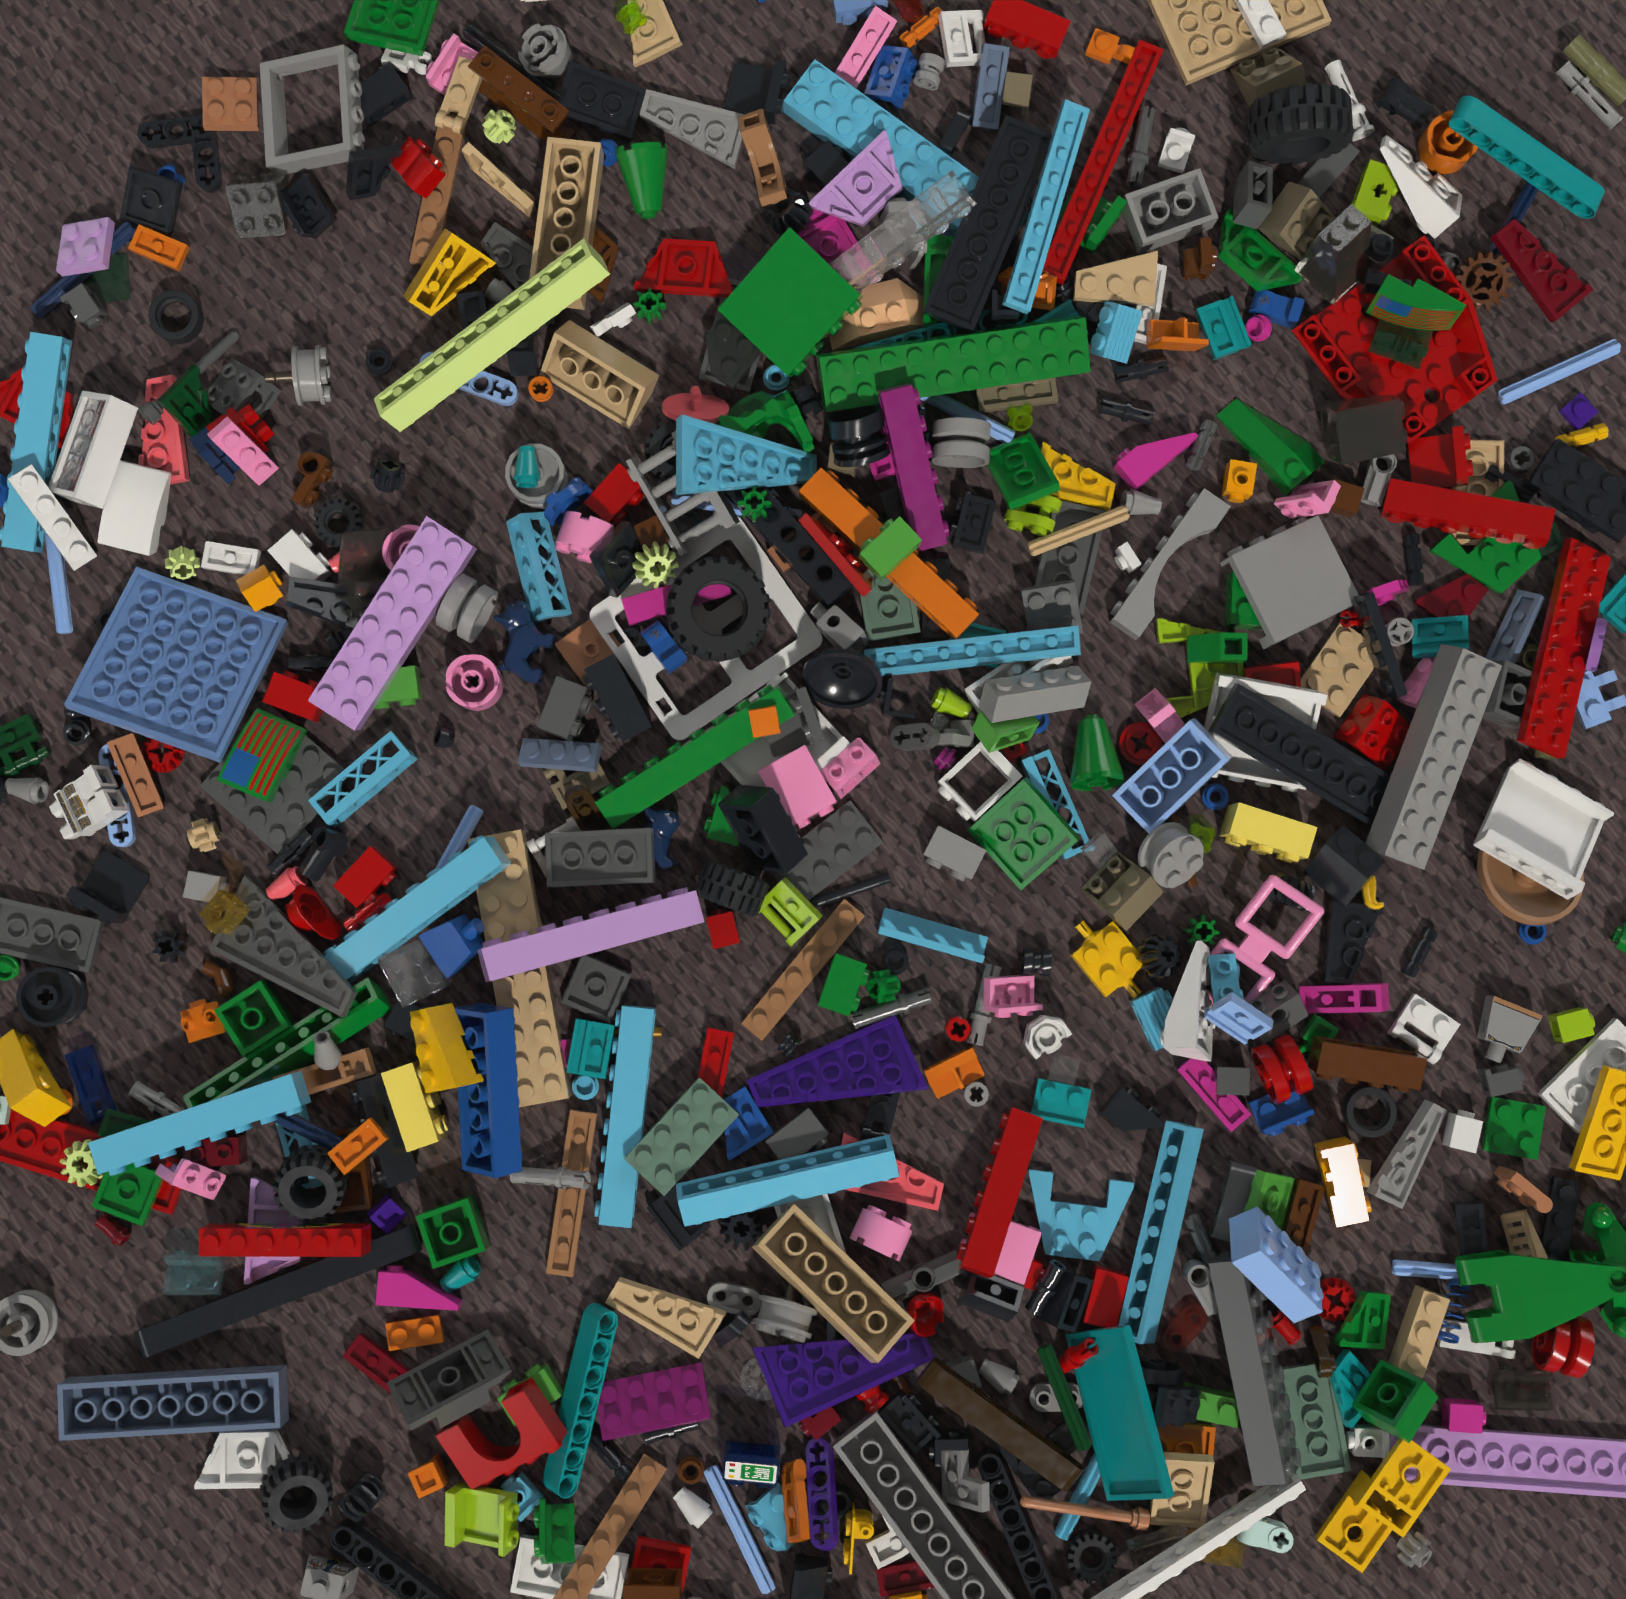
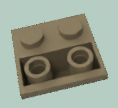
M1278 47L1269 48L1263 54L1253 59H1246L1240 62L1238 66L1230 69L1249 107L1255 99L1261 98L1267 92L1271 93L1281 87L1286 88L1289 85H1304L1306 83L1303 64Z
M1288 181L1273 203L1271 212L1258 228L1268 239L1305 263L1336 217L1312 189Z
M1118 851L1080 888L1105 914L1126 931L1163 893L1148 873Z

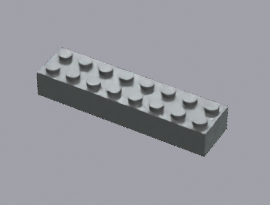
M1225 1251L1209 1263V1269L1253 1486L1286 1485L1301 1465V1453L1295 1447V1424L1289 1418L1290 1399L1288 1394L1284 1393V1370L1282 1366H1279L1277 1359L1279 1345L1277 1339L1273 1338L1271 1329L1273 1327V1316L1271 1311L1267 1309L1266 1300L1268 1297L1231 1262V1251Z

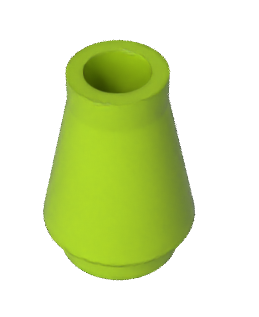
M938 687L930 704L931 707L935 708L936 712L959 716L967 719L972 709V704L966 702L947 687L945 689Z

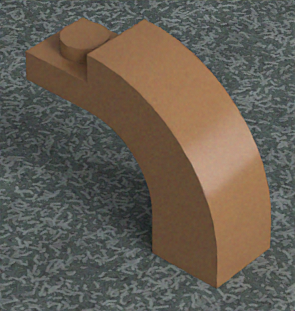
M763 108L739 116L740 133L752 164L762 207L787 199V186Z
M368 1047L342 1055L339 1065L332 1070H323L314 1064L275 1076L273 1080L302 1071L310 1095L376 1074L377 1072L370 1048Z

